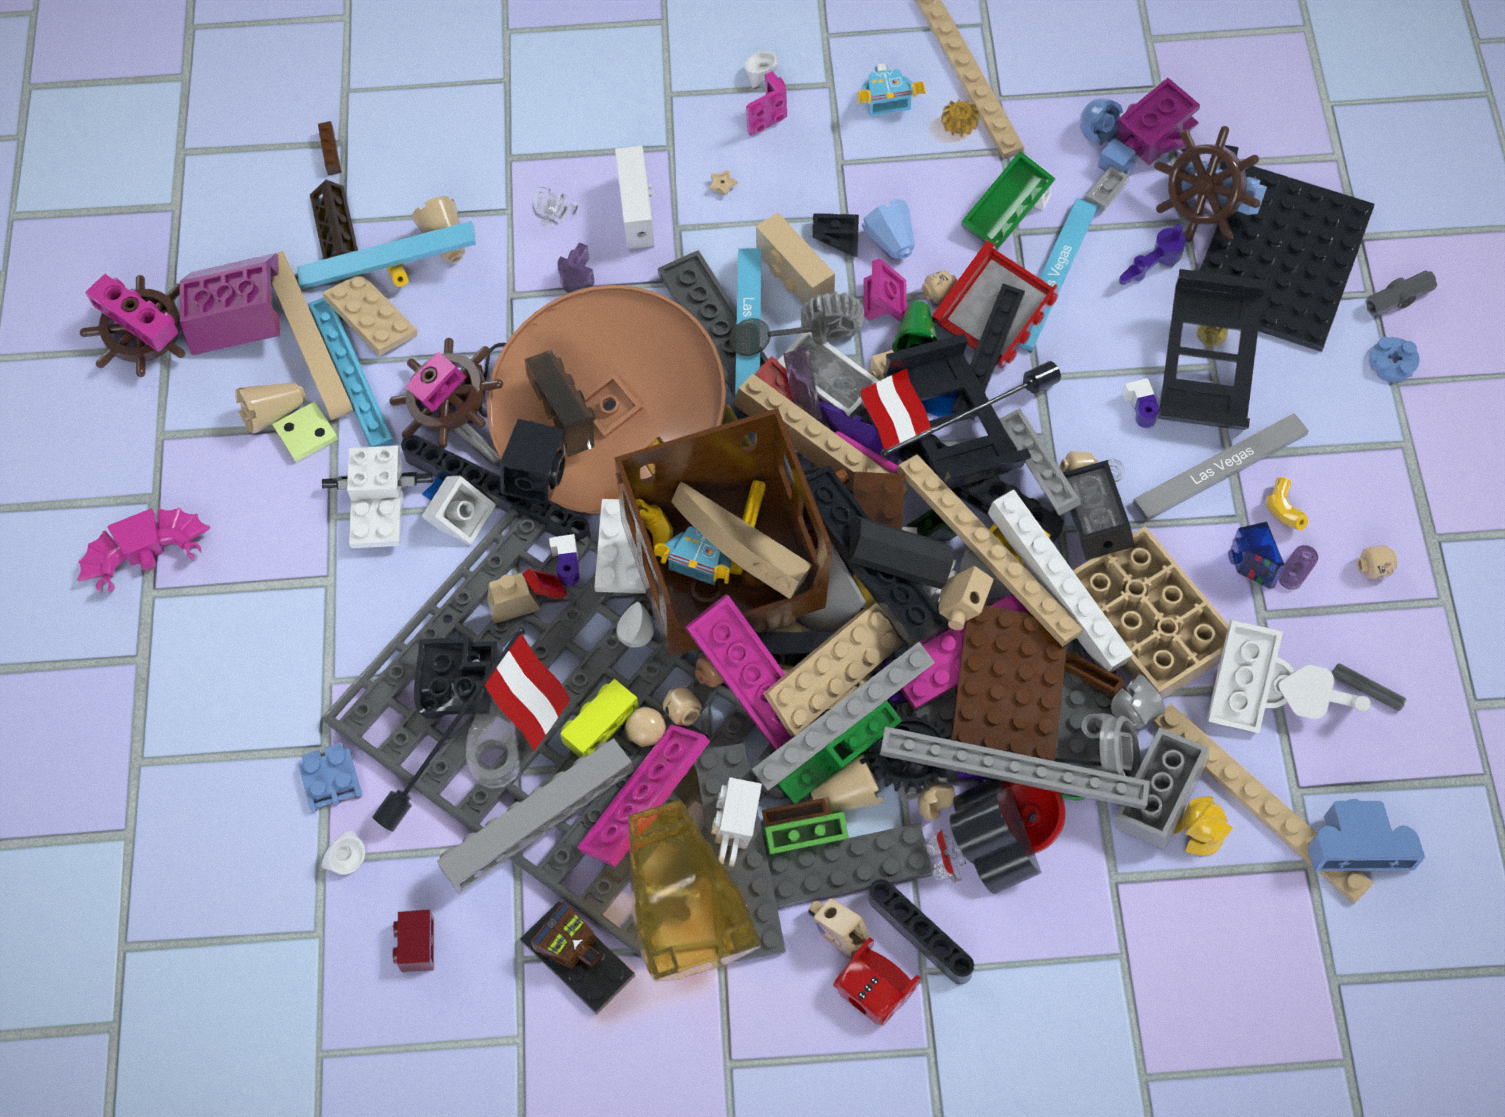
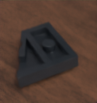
M813 213L812 238L851 256L858 257L859 214Z

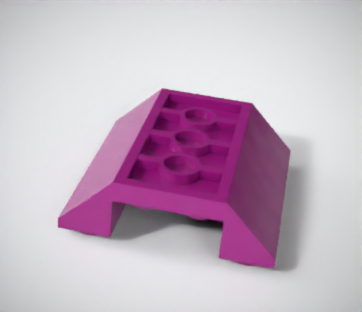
M277 253L190 272L180 280V324L192 355L280 336V315L271 307V277L279 275Z

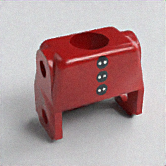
M869 937L836 978L833 986L837 989L840 996L872 1022L884 1026L916 991L921 982V977L916 975L911 980L896 964L883 955L871 950L874 946V940Z

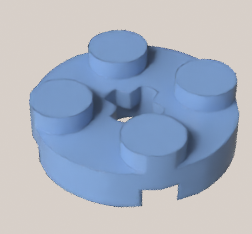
M1397 337L1380 338L1369 356V364L1372 370L1374 368L1381 379L1394 383L1403 382L1406 378L1412 377L1420 362L1416 344ZM1394 356L1397 357L1399 360L1397 361V363H1393V360L1388 357Z

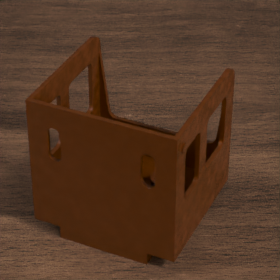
M778 408L615 457L621 523L669 658L697 649L698 654L703 653L685 629V626L725 594L729 595L755 632H769L796 623V617L826 607L832 547ZM749 433H755V443L750 447L742 448V438ZM784 452L793 474L792 489L784 471ZM647 464H654V474L651 477L641 479L640 469ZM754 480L762 481L766 486L755 529L806 560L812 566L804 582L790 599L744 569L741 575L730 573L728 584L725 583V579L717 578L715 585L669 570V557L666 563L663 564L661 563L662 557L655 556L653 535L644 526L636 499H642L648 505L653 504L660 507L673 527L674 537L680 532H686L688 527H694L671 502L680 482L688 485L742 520L752 482ZM803 502L817 534V554L802 515Z

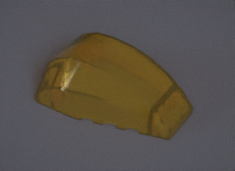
M681 799L628 815L634 936L647 970L654 982L680 980L729 964L761 946L743 893L729 876V872L724 864H721L715 855L710 843L705 840L699 831L700 828Z

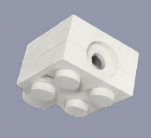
M729 778L727 785L721 786L716 803V808H720V811H717L716 817H714L711 834H716L714 843L720 844L717 864L723 865L727 845L731 846L728 866L730 867L735 865L738 848H747L753 836L762 784Z

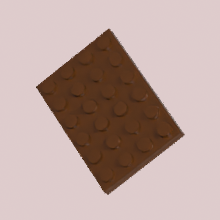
M984 605L982 612L978 616L966 620L964 624L950 740L1055 761L1067 644L1062 647L1031 613Z

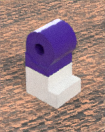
M1149 379L1125 383L1122 395L1125 402L1132 401L1136 411V423L1143 428L1152 427L1156 423L1159 406Z
M574 534L549 538L552 556L559 557V562L556 566L558 579L565 586L575 585L580 579Z

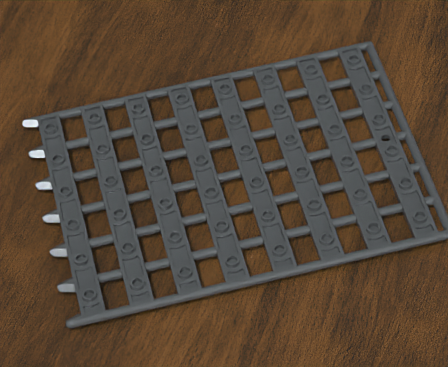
M535 503L532 504L529 510L539 512L543 506ZM510 509L324 714L323 721L409 784L414 775L404 769L401 764L427 735L438 742L444 734L435 728L442 718H425L417 711L416 706L411 710L396 699L415 678L420 639L450 638L457 632L464 638H470L472 642L497 641L504 648L517 632L516 628L522 627L528 622L543 633L531 646V649L548 669L565 649L582 660L562 684L570 698V702L533 752L524 734L500 710L494 699L491 698L489 714H472L452 738L448 737L446 739L443 749L429 763L412 787L473 833H477L484 828L480 823L506 792L520 802L529 797L528 794L515 786L514 783L540 753L557 765L540 785L541 787L550 783L557 773L565 772L573 767L574 762L580 757L571 750L563 757L547 744L572 715L577 717L580 714V705L604 677L611 681L617 680L638 699L639 708L646 704L648 707L658 711L664 717L666 723L665 732L672 724L703 734L710 741L705 749L741 744L755 727V723L734 694L724 687L725 682L716 687H709L697 680L695 676L696 667L683 659L688 652L669 658L663 641L660 643L652 638L646 644V646L653 650L652 654L630 680L612 669L629 649V646L619 641L617 636V625L622 615L620 616L604 605L614 592H595L596 573L582 589L576 585H563L566 591L575 597L551 625L535 616V612L495 624L492 619L479 635L463 625L466 619L488 596V584L506 575L520 559L535 570L558 577L556 566L559 562L558 556H552L551 553L544 562H541L527 552L546 531L544 524H540L538 521L524 515L506 536L501 534L518 516V513L513 509ZM557 515L551 516L550 520L552 522L559 523L563 519H561ZM572 527L571 530L574 533H581V531ZM590 537L576 541L578 563L589 550L597 554L598 543ZM493 542H496L497 546L473 572L469 569ZM462 577L466 579L443 606L439 608L437 604ZM640 593L630 606L639 601L653 620L655 617L647 594ZM536 594L539 607L548 596ZM598 612L614 624L594 648L587 652L574 643L573 640ZM429 613L432 614L433 617L406 645L404 641ZM445 617H452L450 623L443 622ZM396 650L399 651L398 656L372 682L370 679ZM676 666L694 678L687 688L700 701L702 707L700 714L717 694L735 706L711 737L692 724L688 726L674 724L664 711L663 704L652 697ZM362 688L366 689L344 716L338 720L336 716ZM430 704L428 709L433 708L435 704ZM391 707L405 719L377 749L362 738V736L384 711ZM625 722L606 742L614 738L618 745L630 754L629 759L632 761L635 772L655 745L636 747L622 737L620 734L624 730ZM499 725H502L517 737L492 767H489L475 757L474 754ZM770 744L753 765L749 764L750 770L775 752ZM466 764H469L484 776L456 807L440 794ZM694 764L641 832L639 838L635 840L626 852L623 859L616 867L606 864L580 898L561 884L585 856L577 848L634 772L595 798L572 826L565 821L555 826L565 835L539 867L520 854L524 849L509 859L647 962L654 963L657 959V952L650 944V939L668 917L682 922L690 919L691 912L682 899L700 876L716 880L705 825L688 846L669 833L694 801L701 804ZM751 774L752 782L758 783ZM777 784L766 793L761 787L759 802L765 794L778 799L785 798L786 796ZM664 841L681 855L656 887H654L636 873L660 843ZM631 882L646 893L648 897L621 929L603 916V914L627 884Z

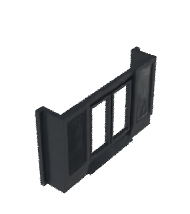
M1186 269L1179 270L1174 291L1158 419L1228 429H1249V401L1262 296L1266 290L1267 280ZM1183 323L1239 330L1238 354L1181 347ZM1179 355L1236 362L1234 386L1177 379Z
M965 334L886 354L887 364L883 374L884 378L907 368L911 385L920 401L964 390L973 408L989 401L964 356L968 343ZM992 405L956 421L959 422L978 416L988 434L987 436L941 449L937 448L931 435L918 440L933 472L950 489L1022 468L1025 461L1031 458L1027 448L1016 451ZM966 411L930 420V426L933 428Z

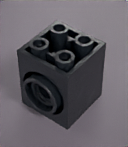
M517 420L500 461L501 494L549 505L555 487L559 486L565 469V429L533 421Z

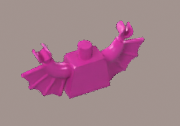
M151 508L110 524L107 528L115 541L104 530L98 539L88 543L85 556L78 561L81 566V572L77 581L80 582L102 576L103 578L96 583L97 590L102 593L103 586L108 583V592L112 593L115 590V585L111 582V578L114 577V572L119 565L128 560L130 565L134 566L140 563L143 570H151L156 566L154 557L163 554V546L175 544L182 549H186L188 558L194 560L195 557L190 551L197 549L202 553V550L198 543L191 542V540L210 530L211 527L202 523L197 513L188 514L182 511L181 508L173 510L159 508L158 518Z

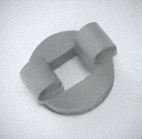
M1105 713L1086 716L1082 722L1083 733L1087 737L1100 739L1102 767L1091 769L1134 778L1140 767V747L1137 732L1132 721L1125 716L1116 718ZM1099 720L1101 722V730L1096 734L1093 727L1095 722Z

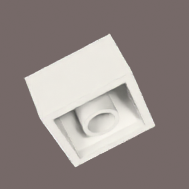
M447 476L421 517L439 531L468 545H472L496 504L461 476Z

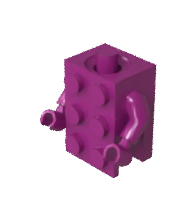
M1167 77L1139 102L1130 104L1126 112L1118 118L1117 138L1124 145L1136 151V155L1147 165H1151L1163 154L1176 150L1185 152L1187 149L1180 132L1183 129H1187L1190 132L1199 124L1192 115L1200 110V104Z

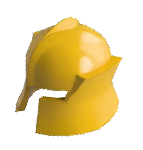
M1207 796L1189 801L1174 834L1186 829L1185 834L1190 835L1192 839L1187 844L1185 851L1198 856H1209L1221 848L1225 837L1228 836L1233 827L1228 825L1224 810L1213 802V797Z

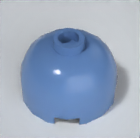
M1105 98L1095 99L1088 103L1080 115V129L1083 135L1098 145H1103L1106 140L1110 143L1118 134V118L1120 113H1123L1121 105L1116 101Z

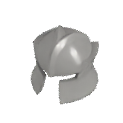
M1140 673L1137 678L1133 676L1126 690L1122 688L1114 696L1111 703L1113 716L1116 718L1120 716L1127 717L1132 721L1135 729L1142 728L1155 717L1165 713V705L1160 694Z

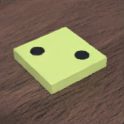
M315 401L272 424L296 463L338 440L336 433Z

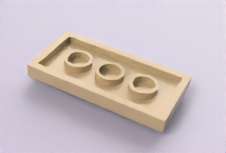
M363 274L354 276L323 292V299L378 356L417 337V329Z

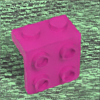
M773 71L765 74L766 95L746 106L747 132L750 135L762 132L765 128L787 118L786 86L782 78H778Z

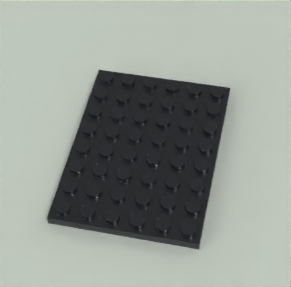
M1251 166L1245 169L1246 177L1255 178L1260 181V185L1267 187L1258 214L1247 215L1236 211L1229 217L1227 221L1233 233L1231 240L1224 238L1219 225H1217L1199 271L1267 280L1266 290L1262 296L1258 331L1322 352L1375 204L1266 169Z

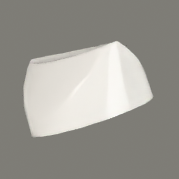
M758 52L749 57L745 62V70L752 88L762 84L765 81V74L770 71L774 72L779 62L772 52Z
M639 601L625 611L617 625L619 641L631 648L646 645L654 634L652 619Z
M354 831L343 833L330 845L322 861L323 869L347 875L356 871L361 866L365 857V847Z

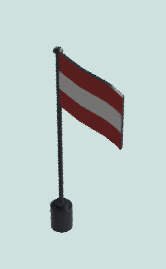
M1047 361L1025 372L1022 385L933 428L930 426L922 402L911 385L907 368L861 389L860 395L864 409L878 433L882 445L880 454L883 458H888V454L1026 388V390L1036 394L1060 382L1061 373L1054 362Z
M522 627L516 628L517 632L404 791L399 789L396 792L390 791L372 816L382 827L391 832L395 831L412 807V804L409 802L411 797L407 794L484 686L500 710L524 734L533 752L570 702L568 693L561 682L536 657L523 636L525 630Z

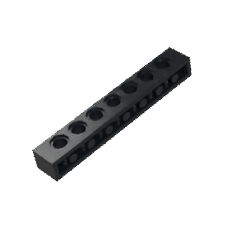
M930 434L938 449L948 447L936 435ZM918 440L913 443L919 445L909 444L900 449L899 459L903 462L918 455L931 468ZM999 476L977 481L979 484L970 483L951 489L956 496L990 517L988 511L993 501L1015 490L1033 517L1040 522L1041 528L1051 535L1049 539L1052 543L1062 533L1065 520L1054 511L1047 510L1036 499L1025 496L1017 487L1008 485L1000 480ZM991 494H997L1000 497H992Z

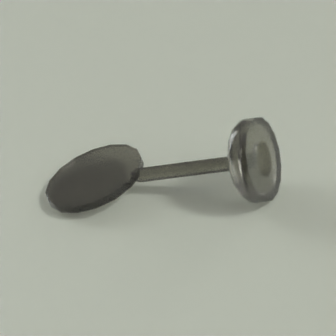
M823 311L814 312L811 317V326L770 331L769 326L760 319H746L738 323L731 331L729 337L730 346L735 353L741 356H752L765 349L770 341V337L812 332V337L816 344L823 345L827 343L828 338L826 318Z

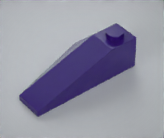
M820 401L817 404V417L820 420H826L831 431L835 434L839 431L881 456L882 445L873 424L864 423L863 418L857 415L851 418L847 416L844 410ZM900 449L888 454L886 459L897 465Z

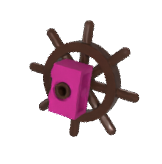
M446 338L444 341V354L438 351L422 365L413 358L408 359L407 365L415 373L405 386L407 388L406 394L393 396L389 399V403L392 406L406 404L409 413L414 418L402 432L403 438L413 435L423 426L428 430L438 432V446L445 449L448 445V431L457 429L470 420L479 428H483L486 425L485 419L477 413L483 403L485 391L503 387V381L500 379L485 381L482 372L477 367L490 353L489 347H481L469 359L464 355L453 353L454 341L452 338ZM470 374L471 384L460 385ZM469 394L465 402L459 398L460 395ZM420 402L426 406L423 411L421 410ZM450 406H455L458 410L449 415ZM440 407V417H430Z

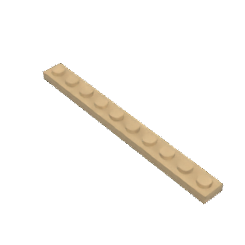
M915 0L1002 159L1015 156L1019 151L1024 153V146L942 0Z
M918 455L898 465L897 472L905 474V480L1062 647L1081 635L1083 628Z
M1169 704L1165 708V713L1156 717L1152 724L1157 729L1160 727L1208 747L1209 761L1204 771L1313 867L1308 852V845L1317 832L1176 707ZM1317 871L1353 904L1374 884L1361 871Z

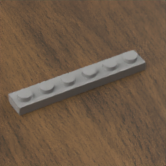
M1019 408L1000 418L999 420L1016 450L1019 451L1027 448L1030 452L1031 458L1026 460L1025 464L1057 514L1061 515L1081 505L1079 497L1022 410Z

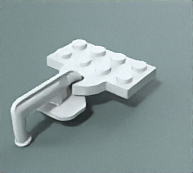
M602 499L595 592L646 593L621 523L619 499Z
M1230 620L1206 721L1260 733L1265 708H1277L1288 703L1296 715L1319 719L1326 714L1329 701L1355 707L1361 712L1367 711L1371 706V702L1365 696L1332 690L1334 677L1326 668L1307 664L1294 671L1287 661L1277 657L1283 631Z

